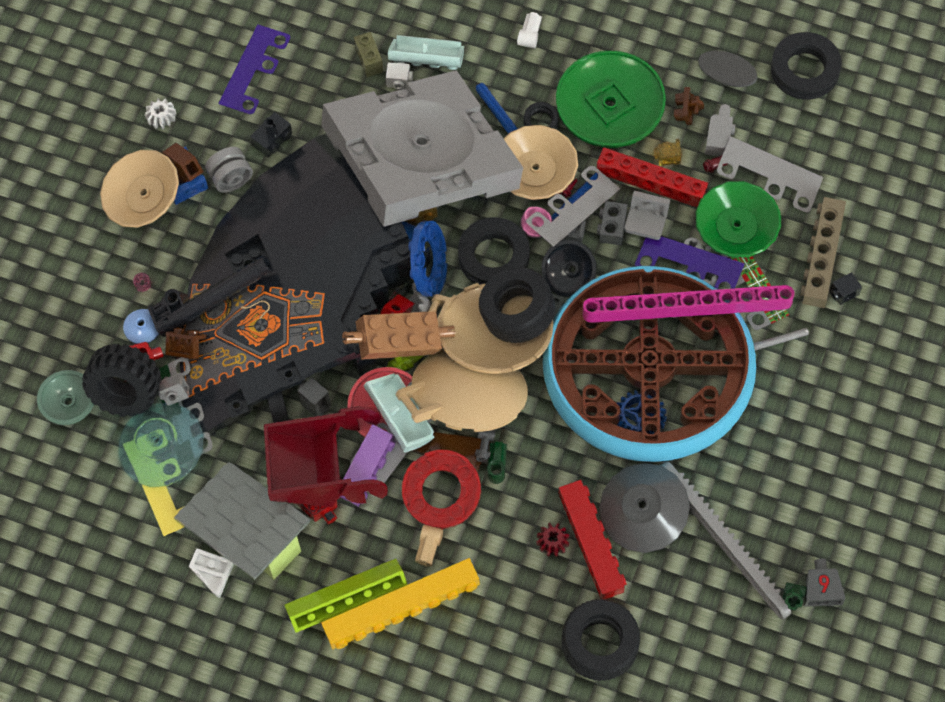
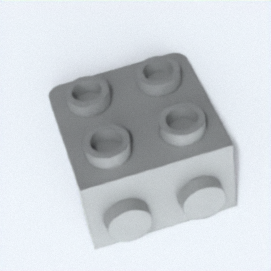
M634 191L624 231L659 240L667 218L670 199Z

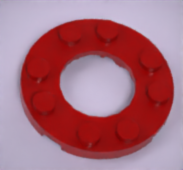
M450 450L430 451L416 461H413L408 467L402 482L403 501L409 513L421 524L440 529L455 527L466 521L477 508L481 497L480 478L474 466L463 455ZM437 471L453 473L461 484V493L458 500L447 508L430 506L423 496L425 480L430 474Z

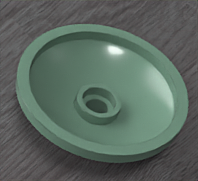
M73 370L59 371L50 375L41 384L37 394V405L41 414L48 421L58 425H71L81 421L91 412L94 404L91 402V398L86 396L83 389L82 373ZM67 401H72L71 404L66 405Z

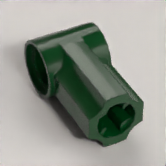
M495 441L490 443V458L487 472L489 481L499 484L505 479L507 444ZM494 470L501 471L499 474L492 473Z
M786 582L782 599L785 600L788 609L796 611L797 608L802 607L806 586Z

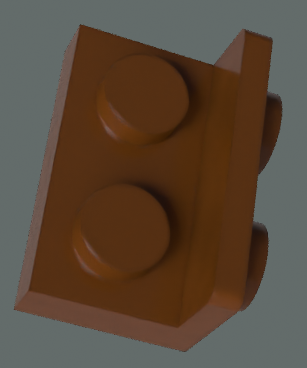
M180 327L174 328V331L166 332L165 355L199 359V339H206V334H200L199 330L185 331V328Z

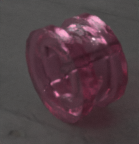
M138 273L134 276L133 283L138 291L144 292L151 287L150 278L146 273ZM144 279V285H140V280Z

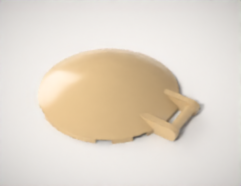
M476 283L465 287L464 291L458 295L454 294L451 298L439 294L433 296L431 300L432 305L428 312H437L438 308L442 307L437 318L438 326L454 325L455 330L452 331H456L454 338H440L442 348L452 360L467 369L489 374L512 372L528 366L538 359L551 341L553 320L542 334L526 342L510 343L495 337L487 328L479 309V297L485 284L479 285ZM526 295L516 296L504 305L501 313L507 315L521 313L529 307L533 298Z
M440 350L434 355H429L417 366L412 376V385L399 389L395 394L398 400L402 401L412 414L411 418L415 423L432 419L433 421L439 420L445 423L446 427L462 431V428L474 429V432H483L498 429L515 420L526 405L528 388L526 380L519 369L500 374L476 372L459 365L444 350ZM410 398L414 400L416 405L419 407V410L416 408V406L413 404Z

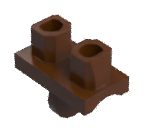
M684 87V92L675 94V103L677 106L683 105V108L674 110V118L676 121H685L687 125H692L693 114H698L700 110L704 109V102L699 100V96H694L690 93V87Z

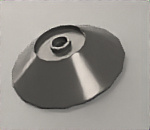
M641 463L624 468L610 479L602 492L599 511L604 529L614 542L627 550L647 553L663 549L679 537L687 524L690 504L686 488L674 473L660 465ZM641 502L646 503V506L644 508L639 507V504Z

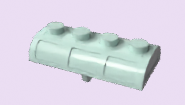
M397 35V39H393L388 50V60L394 61V63L408 62L413 66L427 64L432 68L447 66V69L450 70L460 68L464 56V46H461L460 41Z
M393 373L367 381L364 384L365 390L395 436L403 452L420 448L434 438V431L428 421L415 423L407 407L396 397V392L406 387L399 374L395 375ZM410 398L411 401L413 402V404H414V405L416 406V408L419 410V407L416 405V403L414 402V400H413L412 398Z

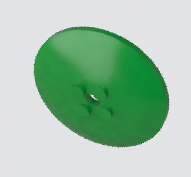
M599 51L578 59L563 73L556 91L557 111L565 127L580 140L606 148L628 146L647 137L661 121L666 102L665 89L657 72L641 58L621 51ZM606 101H614L615 105L608 106Z

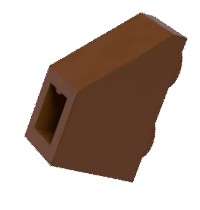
M174 143L161 152L169 157L176 167L180 184L189 182L204 172L195 156L178 143Z

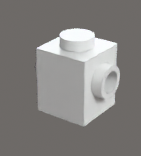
M388 62L386 72L387 87L398 90L407 88V83L413 81V71H410V64Z

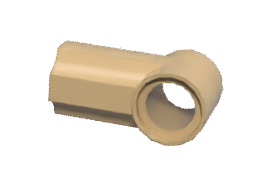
M423 525L420 534V545L415 559L416 563L426 567L432 566L437 547L440 546L442 541L443 529Z

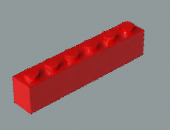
M578 480L559 487V497L600 599L605 600L624 593L625 585H627L623 574H619L617 569L619 567L618 560L610 552V549H612L611 543L603 535L605 531L602 521H598L596 518L597 509L595 504L589 501L590 492L587 485L583 486L582 481Z

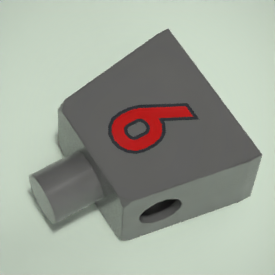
M826 559L814 560L815 569L808 570L806 575L804 607L843 605L845 594L838 570L835 568L827 569Z

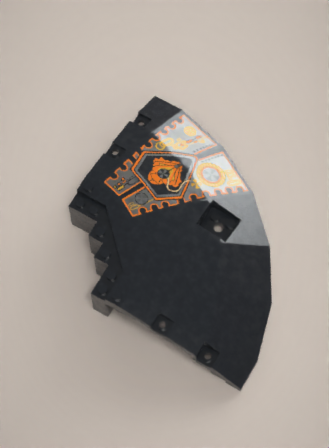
M327 134L313 138L258 177L218 223L190 279L187 293L189 300L262 255H265L273 266L272 273L265 275L262 279L181 327L185 328V331L199 330L200 334H206V339H199V359L188 358L191 370L189 374L183 376L190 387L189 398L183 400L184 408L199 403L204 413L203 420L192 425L196 436L204 432H208L210 436L215 435V431L232 425V421L249 415L253 411L252 406L276 393L301 384L302 381L306 380L305 378L317 372L321 373L351 360L359 377L377 368L376 359L361 360L359 343L344 344L343 340H346V338L342 339L343 332H356V321L363 315H377L382 311L384 305L389 302L388 290L410 281L411 252L409 251L408 235L402 222L383 227L368 202V194L342 152L335 149ZM181 361L180 372L183 373L186 370V363ZM291 373L292 376L288 378L286 374ZM240 404V407L234 408V405ZM193 408L189 412L191 420H196L200 415V411L197 408Z

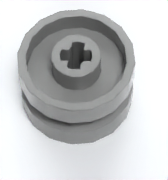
M228 147L216 152L208 159L205 165V169L209 177L212 178L216 189L223 193L241 188L251 179L253 174L250 164L246 161L243 152L238 147Z

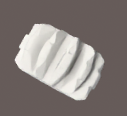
M159 98L155 103L151 101V106H146L145 112L148 124L150 126L153 125L155 129L161 126L164 130L165 125L171 127V122H175L176 116L173 104L171 102L168 103L166 99L160 101Z

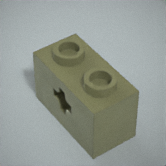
M371 32L355 36V49L366 77L384 72L382 58Z

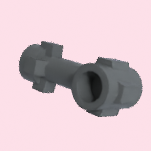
M495 430L478 432V438L481 439L480 450L476 449L475 452L478 462L485 463L490 458V452H487L489 441L493 442Z

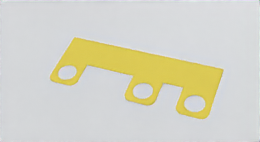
M157 430L125 444V447L162 534L166 536L184 528L183 525L174 519L180 509L176 510L164 481L178 476L181 470L175 458H170L156 464L152 453L168 446V440L164 431ZM161 435L163 437L162 445L153 446L151 444L152 437ZM167 463H172L176 467L175 472L171 475H167L163 471V467Z

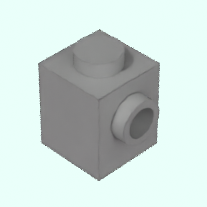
M180 372L161 380L158 394L160 399L170 406L189 398L190 387Z

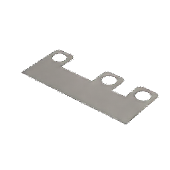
M730 136L717 168L718 174L733 179L740 165L767 177L768 180L764 190L774 199H781L785 187L788 186L797 190L793 206L806 213L811 211L823 179L822 176ZM723 164H731L733 172L725 174L722 171ZM771 184L778 185L780 188L779 194H771L768 190ZM800 197L807 198L809 206L806 208L800 207L798 199Z

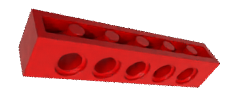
M604 147L597 161V169L606 177L694 207H698L701 198L707 193V182Z

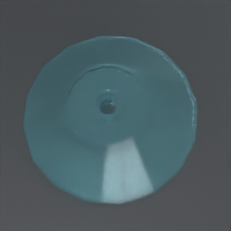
M166 403L153 404L144 413L133 416L125 425L119 439L118 452L123 470L135 482L148 487L169 486L180 481L197 465L203 451V431L198 419L187 408L176 404L170 406ZM159 438L158 442L154 443V440Z

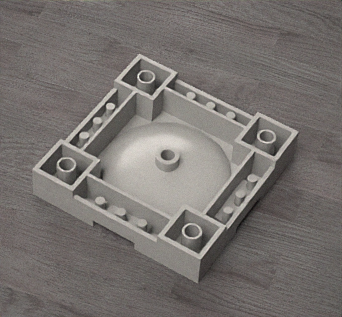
M457 70L408 82L407 88L378 96L373 91L323 104L321 126L335 149L342 152L368 194V202L383 227L417 218L420 211L481 194L488 198L520 188L523 166L499 131H493L480 112L481 105Z

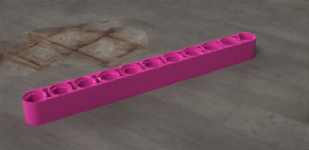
M788 285L589 298L583 303L582 316L585 321L593 323L786 310L791 307L795 292Z

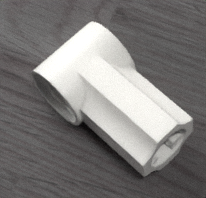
M531 12L526 15L523 29H520L517 45L536 48L538 31L542 17L537 13Z

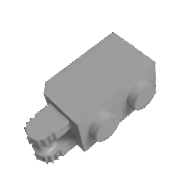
M727 104L720 106L719 115L714 114L711 116L705 155L721 156L724 153L730 135H734L736 124H732L733 117H730L731 109Z

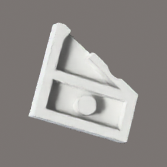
M196 548L189 568L216 597L220 598L234 564L224 557Z

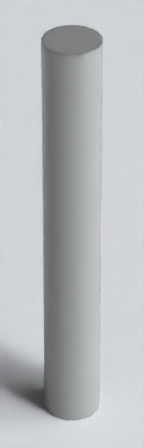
M807 328L759 341L753 343L754 349L756 351L807 336L809 331Z

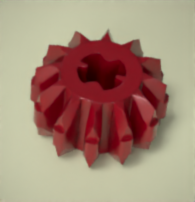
M550 522L548 523V529L542 526L541 532L537 533L538 540L536 541V545L541 546L540 552L547 550L548 557L551 555V552H554L555 557L558 556V551L565 553L564 547H569L567 540L570 539V535L565 533L566 528L559 529L558 523H556L555 527H552ZM550 538L557 539L556 542H554V540H552V542L549 541Z

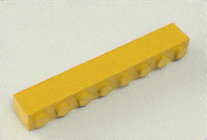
M470 558L323 621L321 624L332 650L335 648L342 649L348 645V642L353 640L360 641L371 632L378 633L384 630L385 626L389 624H399L405 617L410 615L412 617L422 613V610L428 607L430 609L435 608L446 599L453 600L462 592L474 591L480 585V580Z

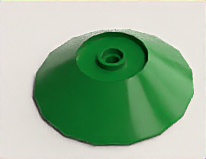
M728 181L711 188L701 198L695 212L696 228L703 241L714 251L729 257H751L764 252L776 241L781 228V213L774 198L760 186L745 181Z

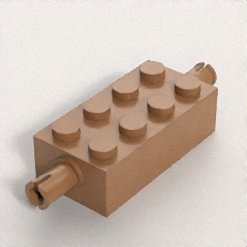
M436 311L363 315L356 321L357 331L343 332L342 339L346 338V340H343L344 344L359 343L361 360L434 355L442 349L440 338H454L456 331H452L455 330L454 325L439 327Z

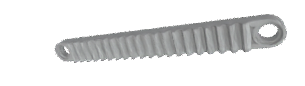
M668 461L660 464V466L671 471L679 478L687 491L690 504L689 510L781 620L791 614V610L788 609V605L779 595L781 590L774 589L775 583H769L770 577H764V570L759 571L760 565L754 564V558H749V551L744 552V545H738L739 539H733L735 534L728 533L729 527H723L724 521H718L719 515H713L714 509H708L709 503H703L704 497H698L699 491H693L694 485H688L689 479H684V473H678Z

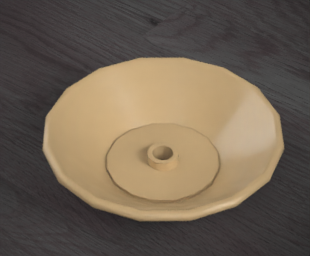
M543 125L523 126L510 132L504 138L523 166L520 188L510 191L514 195L530 200L548 199L563 192L574 180L578 168L577 151L569 138L557 129Z
M139 150L125 155L113 164L103 180L100 192L102 209L111 221L122 227L138 228L153 223L167 212L176 198L179 185L176 167L169 157L156 150Z

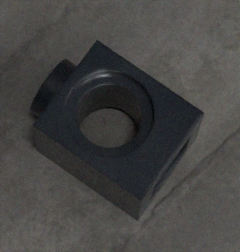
M851 272L832 282L830 294L835 301L837 300L842 305L859 296L862 286Z

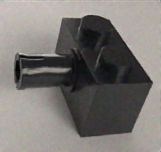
M276 112L267 117V120H264V123L250 136L252 146L267 157L272 153H276L280 145L284 141L289 140L293 133L291 124Z

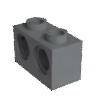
M605 201V206L600 208L599 219H602V224H598L597 235H600L599 243L622 246L628 204ZM607 230H613L614 232L608 233Z
M312 377L299 386L298 393L301 405L314 417L322 416L331 407L328 391Z

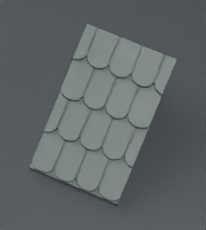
M230 462L224 465L174 517L177 522L254 580L263 571L274 580L301 552L297 535L311 522L308 517L287 502L270 501L266 487Z

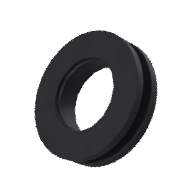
M799 32L787 36L776 46L771 62V75L777 87L785 94L803 100L816 99L826 95L835 87L841 71L842 60L837 47L826 37L812 32ZM796 54H812L823 63L824 71L815 78H801L789 69L788 61Z
M498 217L478 220L463 232L459 240L458 259L460 268L464 275L474 284H486L495 274L514 267L527 268L529 264L530 247L528 238L524 231L510 220ZM487 239H501L511 246L513 255L510 261L501 267H487L476 259V247Z

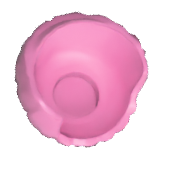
M540 207L527 208L521 218L523 231L532 238L541 237L526 222L532 214L540 212L552 222L550 213ZM534 217L532 224L536 227H541L544 221L540 217Z

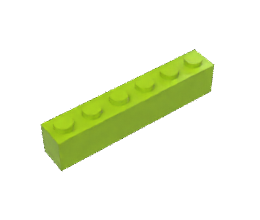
M395 558L284 604L295 633L408 584L403 570Z

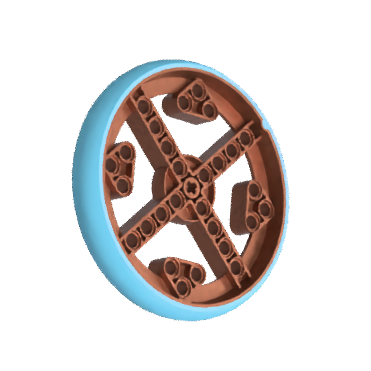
M628 267L601 275L577 290L562 305L553 319L552 338L543 353L544 380L551 401L561 418L577 435L592 446L616 457L642 462H660L679 459L697 453L722 438L734 426L747 407L753 392L756 377V355L749 329L740 313L678 317L682 324L697 337L705 341L713 338L716 328L723 340L726 351L675 350L666 339L658 336V318L639 319V336L632 339L624 350L572 349L574 340L581 327L582 335L586 339L591 340L598 337L615 322L591 323L585 321L582 316L583 303L589 298L717 290L694 275L666 267ZM569 360H574V361H576V362H574V363H569L568 361H569ZM588 360H593V361H595V362H594V363H588L587 361H588ZM611 360L614 363H607L606 361ZM629 360H630V361H633L634 363L629 364V363H627L626 361H629ZM665 361H671L672 364H667ZM690 361L692 364H686L684 362ZM727 361V362H730L731 364L727 365V364H724L723 362ZM572 374H624L629 383L640 388L641 432L628 430L616 425L619 422L620 407L598 386L593 384L585 386L581 396L574 383ZM675 375H727L726 383L720 396H718V390L715 387L705 386L682 407L680 421L684 427L660 432L659 389L666 386ZM646 378H652L653 381H647ZM588 395H594L595 397H594V398H589V397H587V396H588ZM651 395L654 398L648 399L646 396ZM705 396H711L713 399H706ZM593 412L596 415L589 416L587 413ZM610 412H611V413H614L615 415H614V416H609V415H607V413H610ZM647 413H652V414H654V416H651V417H650V416H647L646 414H647ZM691 413V414H693L694 416H693V417H688V416H686L685 414ZM705 414H712L713 417H707ZM647 431H653L655 433L648 434Z

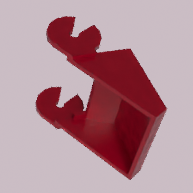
M357 406L340 409L335 414L264 424L267 485L270 501L333 507L340 496H345L350 502L366 503L365 491L383 499L388 493V487L382 481L370 479L351 482V478L340 480L336 439L340 426L347 430L360 431L358 418H362L363 421L376 426L381 420L380 412L373 407Z

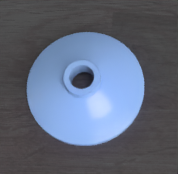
M148 309L136 310L130 313L124 321V334L128 340L135 344L142 342L150 343L159 335ZM140 322H144L142 326L138 325Z

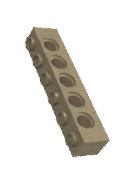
M824 197L823 202L818 203L816 214L820 216L819 220L815 219L813 230L816 231V236L812 235L810 247H813V251L809 252L806 263H809L810 266L809 269L805 268L803 280L807 281L806 286L802 285L800 296L803 297L802 304L825 308L846 201ZM819 250H823L826 253H820ZM815 267H821L823 270H818ZM812 283H817L819 287L813 286Z

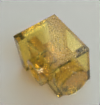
M676 139L674 143L663 142L658 144L657 148H654V159H658L659 166L681 164L682 153L679 139Z

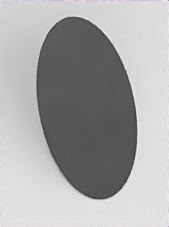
M708 51L700 55L698 59L699 66L704 74L721 84L732 87H747L757 81L755 68L738 55L725 51Z

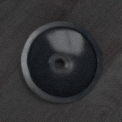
M564 240L558 242L554 247L552 246L546 252L542 262V276L545 278L551 291L564 297H571L582 286L595 279L597 273V263L592 251L583 243L574 240ZM573 265L576 268L575 272H571V267Z

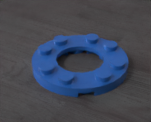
M422 221L417 227H414L412 241H409V251L411 252L410 277L414 279L417 292L425 297H432L435 294H440L445 284L447 275L445 252H447V248L439 225L435 221ZM426 241L429 242L433 253V266L429 277L426 276V268H423L425 265V255L422 251H425Z

